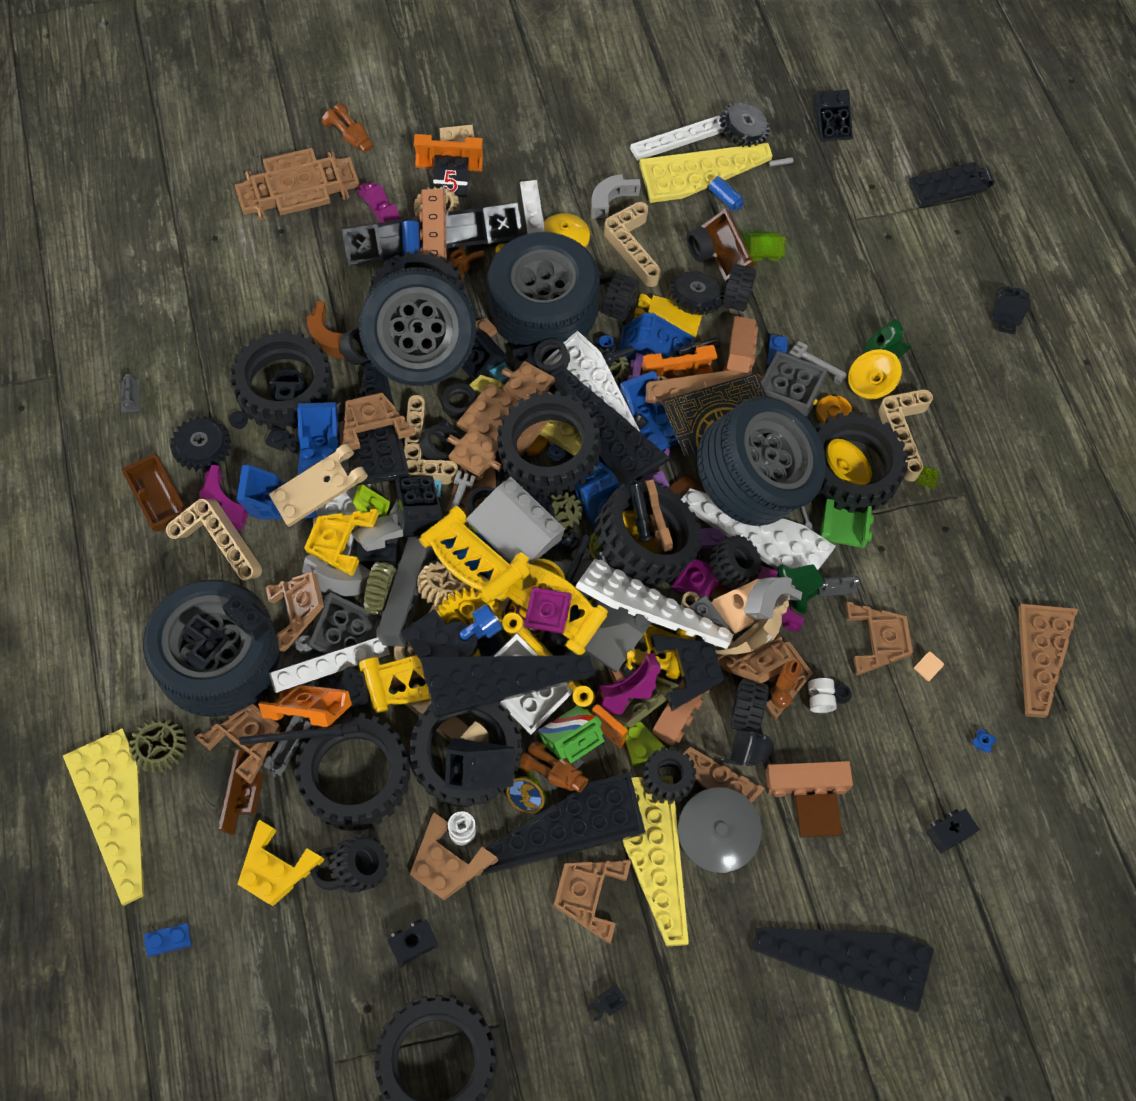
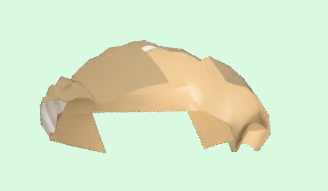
M786 594L780 595L775 602L772 619H760L736 641L733 642L731 640L727 649L714 645L716 654L749 653L771 643L779 633L782 614L787 612L790 596Z

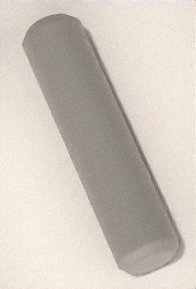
M793 158L772 160L768 164L770 167L793 163Z

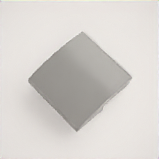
M389 516L377 518L373 528L364 526L358 528L353 532V537L366 551L385 548V540L403 537V529Z

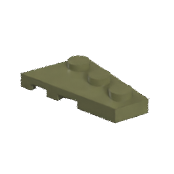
M657 676L655 681L656 687L652 691L650 699L629 698L628 705L625 706L623 714H615L614 718L622 725L631 728L668 699L666 694L669 691L680 690V687L676 683Z

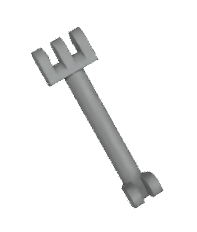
M800 341L788 352L790 356L799 359L802 357L815 365L828 369V372L835 375L834 382L838 385L846 377L844 371L806 352L808 345Z
M457 471L454 484H457L458 488L450 510L454 506L459 507L465 488L472 489L476 476L472 475L470 481H467L469 474L465 473L462 479L460 478L462 471Z

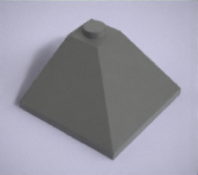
M777 351L761 384L767 397L776 398L790 404L808 418L828 369Z
M330 592L322 597L324 607L314 618L307 646L323 654H328L373 639L382 617L365 611L364 608ZM359 665L353 667L360 671Z
M594 598L591 603L592 606L597 608L598 605H601L608 610V613L606 614V619L584 649L588 654L616 673L626 660L627 652L633 650L652 622L648 621L644 615L636 614L634 616L628 614V609L619 606L617 610Z

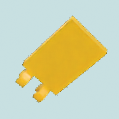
M640 294L639 307L648 308V313L660 316L696 339L702 315L685 313L681 309L679 310L676 305L674 306V301H670V299L655 295L650 299L647 295ZM636 308L634 319L646 312L641 308Z

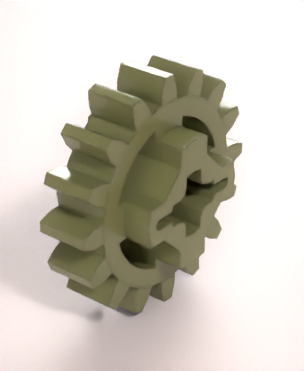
M567 492L564 496L558 495L556 498L551 495L552 500L550 503L555 511L556 520L565 528V531L567 528L574 530L573 525H580L578 519H583V508L580 500H576L575 495L569 497Z

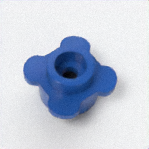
M604 335L596 340L599 349L601 347L603 351L607 347L609 351L616 349L611 336Z
M980 729L977 731V737L972 743L977 749L989 753L992 750V744L996 742V737Z

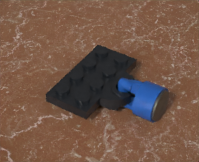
M484 604L471 613L476 620L472 625L463 622H451L446 625L434 609L401 633L419 659L423 657H472L478 649V639L483 635H486L489 639L503 629V625L491 607Z

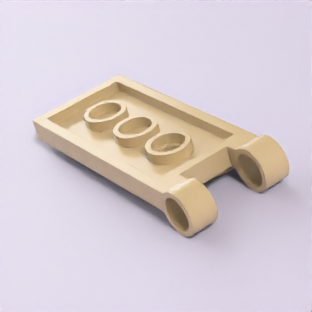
M349 444L341 445L336 449V452L269 494L288 527L353 486L363 482L368 477L363 467L354 469L350 472L349 476L343 468L341 462L349 459L354 454ZM326 476H330L329 482H324Z

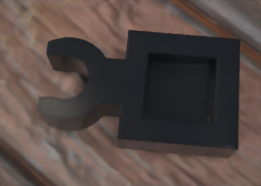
M275 427L272 428L265 441L269 447L284 451L286 447L292 453H297L296 447L292 445H300L299 438H291L289 432Z
M616 984L599 995L597 998L600 1003L590 1004L587 1011L589 1012L592 1009L598 1010V1016L593 1018V1021L597 1022L602 1018L605 1011L610 1017L627 1006L628 1002Z

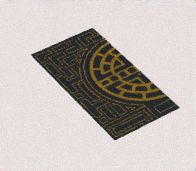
M754 373L662 400V404L683 454L687 456L697 453L701 437L712 423L740 403L754 397H767L758 374Z

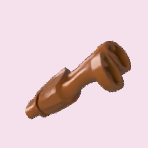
M344 103L336 104L334 111L332 109L327 110L322 118V124L325 127L335 125L342 132L344 140L364 153L373 148L374 144L371 142V138L368 136L365 128L360 122L355 123L348 114L349 109ZM340 119H343L349 125V127H347Z
M796 659L782 666L781 673L773 681L775 687H772L769 692L772 703L779 708L790 706L792 698L787 691L794 690L798 685L797 679L801 673V664Z
M536 741L529 746V754L524 753L520 759L521 763L518 771L524 776L529 775L534 770L547 777L550 784L570 791L576 790L577 792H581L588 783V778L584 777L581 771L572 763L570 764L566 758L559 760L546 751L545 744ZM542 759L543 761L553 766V768H550L537 760Z

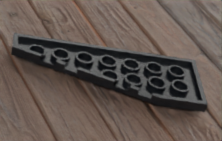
M367 362L364 368L359 398L383 393L394 405L388 377L379 372L371 362ZM394 425L356 433L360 449L353 450L354 454L347 459L349 471L351 472L358 467H363L368 477L355 486L410 477L402 439L398 438Z
M757 928L751 950L915 1013L919 1012L934 948L894 933Z

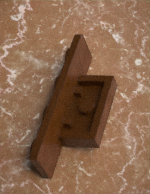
M236 749L219 821V830L229 835L235 834L239 815H256L264 774L258 772L253 782L249 784L237 774L235 770L250 756L242 749Z

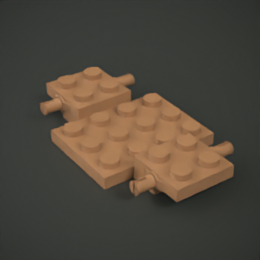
M308 148L263 159L265 173L253 175L251 171H249V174L247 171L245 173L247 180L234 185L243 215L257 212L259 219L262 220V216L263 219H266L264 210L278 207L280 216L330 204L328 194L341 192L344 200L348 199L350 196L347 190L360 187L351 158L336 159L335 153L331 151V153L328 152L327 154L328 158L316 160L313 149Z
M526 361L515 372L505 367L502 370V374L510 379L503 387L504 391L489 383L457 422V426L467 433L461 439L453 435L448 437L447 441L455 445V448L449 454V459L478 477L490 467L500 472L503 469V465L497 462V459L500 457L497 445L498 426L502 425L501 418L504 414L509 415L508 408L511 405L515 407L519 405V399H529V394L535 393L536 396L543 395L542 391H548V394H552L549 392V389L555 382V377ZM550 420L538 422L527 428L520 435L517 441L520 457L523 456Z

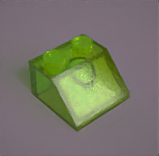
M746 232L747 248L754 261H762L763 258H769L770 261H779L780 258H785L786 237L781 233Z

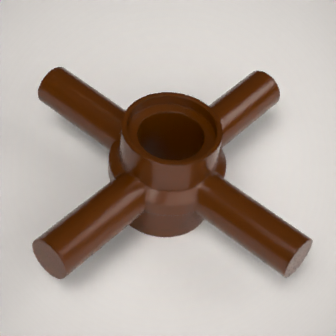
M459 246L457 250L451 253V261L446 263L451 262L454 264V268L459 270L461 279L465 277L464 272L468 271L471 267L470 262L486 257V253L484 250L467 255L463 250V246Z

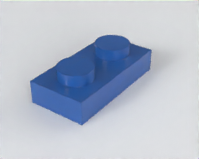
M770 336L766 368H769L777 351L786 354L787 337Z
M188 923L144 934L146 955L148 957L192 946Z

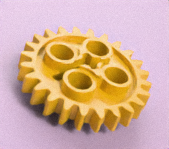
M471 587L470 592L463 588V593L455 590V596L448 594V600L442 599L443 605H439V611H437L446 625L451 622H463L472 625L476 620L471 613L486 604L491 607L500 622L502 621L499 602H495L494 599L492 602L485 603L479 595L481 591L474 592L473 587Z

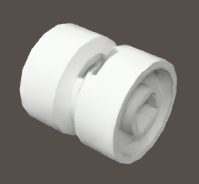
M829 678L810 680L808 682V692L812 696L809 699L810 710L815 713H827L836 710V697L832 695L835 693L834 681Z
M461 811L450 817L448 830L451 840L461 846L467 845L474 840L476 827L472 815Z

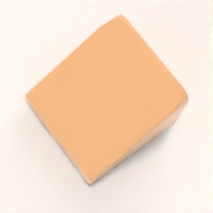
M929 651L913 669L929 682L941 670L944 663Z

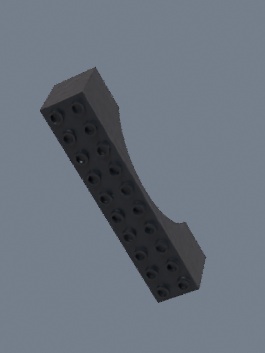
M515 202L446 212L447 248L504 242L522 236L518 203ZM420 216L341 228L348 265L385 260L396 255L402 256L401 223L404 221L419 222L420 239V230L423 229V222H420ZM420 239V249H421V247H423V240Z

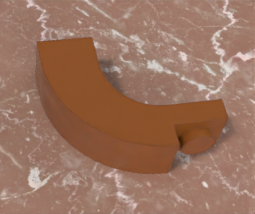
M317 301V306L313 308L312 315H307L310 337L314 339L315 345L319 343L322 346L323 353L326 352L330 357L345 359L340 350V338L343 334L331 332L324 327L327 313L325 302Z

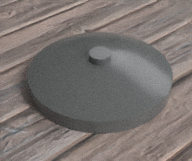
M722 787L703 790L689 799L680 813L677 827L681 848L689 860L704 870L716 873L731 872L746 865L757 852L762 835L761 821L753 804L741 793Z

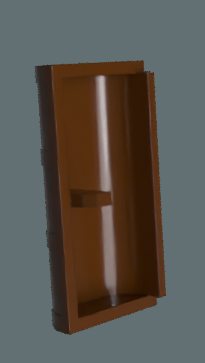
M725 208L701 226L709 232L714 245L713 257L726 282H728L735 263L751 268L755 267V262L728 208Z
M157 453L121 468L153 531L166 530L167 525L186 510Z

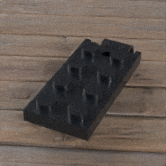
M976 161L909 178L910 187L920 208L985 192L994 185L995 181L987 167L976 170Z

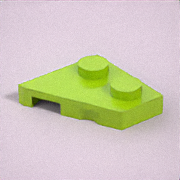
M363 484L357 486L353 503L358 511L365 513L370 512V509H377L379 513L377 518L387 516L390 501Z
M641 722L636 723L631 728L624 726L628 729L625 744L633 767L645 764L648 757L652 756L654 751L658 750L660 752L661 748L665 747Z

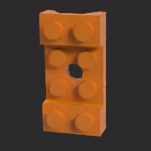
M415 134L416 168L434 169L435 155L469 157V171H482L483 138L466 137L465 142L434 141L432 140V135Z
M703 345L697 347L693 355L686 354L662 359L661 353L648 354L643 356L640 376L652 371L657 376H663L667 379L713 373L712 360L717 359L714 345Z
M297 685L280 691L279 699L274 703H258L262 718L279 720L285 714L302 716L304 718L309 717L311 725L321 727L332 725L352 705L347 690Z

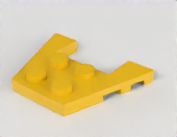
M370 509V512L365 513L355 511L350 515L339 513L318 516L304 549L316 558L350 576H354L359 564L358 558L342 554L354 526L373 528L379 515L378 510Z
M259 820L238 885L271 906H274L294 888V885L301 878H306L310 874V870L317 864L320 865L325 859L307 848L296 866H290L264 850L277 830Z

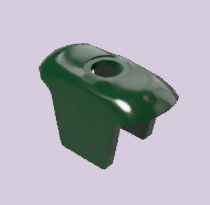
M894 319L879 329L865 344L864 352L878 349L887 350L899 359L912 347L909 343L902 341L903 328L900 322Z
M780 564L777 568V577L791 578V585H794L795 589L802 592L801 600H790L796 611L805 614L807 602L819 594L818 588L824 584V580L814 564L793 569Z

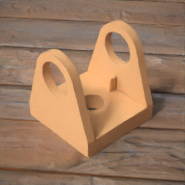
M756 579L711 602L734 633L760 620L744 614L751 589L761 579Z

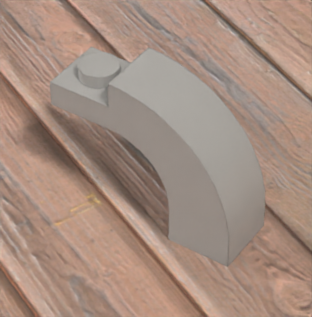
M623 174L601 181L592 194L591 219L608 218L609 202L616 197L639 196L640 179L623 180Z
M310 554L305 557L302 573L313 572L317 574L322 592H331L337 596H354L365 592L367 579L371 571L362 564H359L354 576H350L341 570L326 566Z
M763 578L751 589L746 601L744 614L755 619H772L775 602L780 595L786 594L790 596V600H801L802 592L795 589L794 585H791V578Z

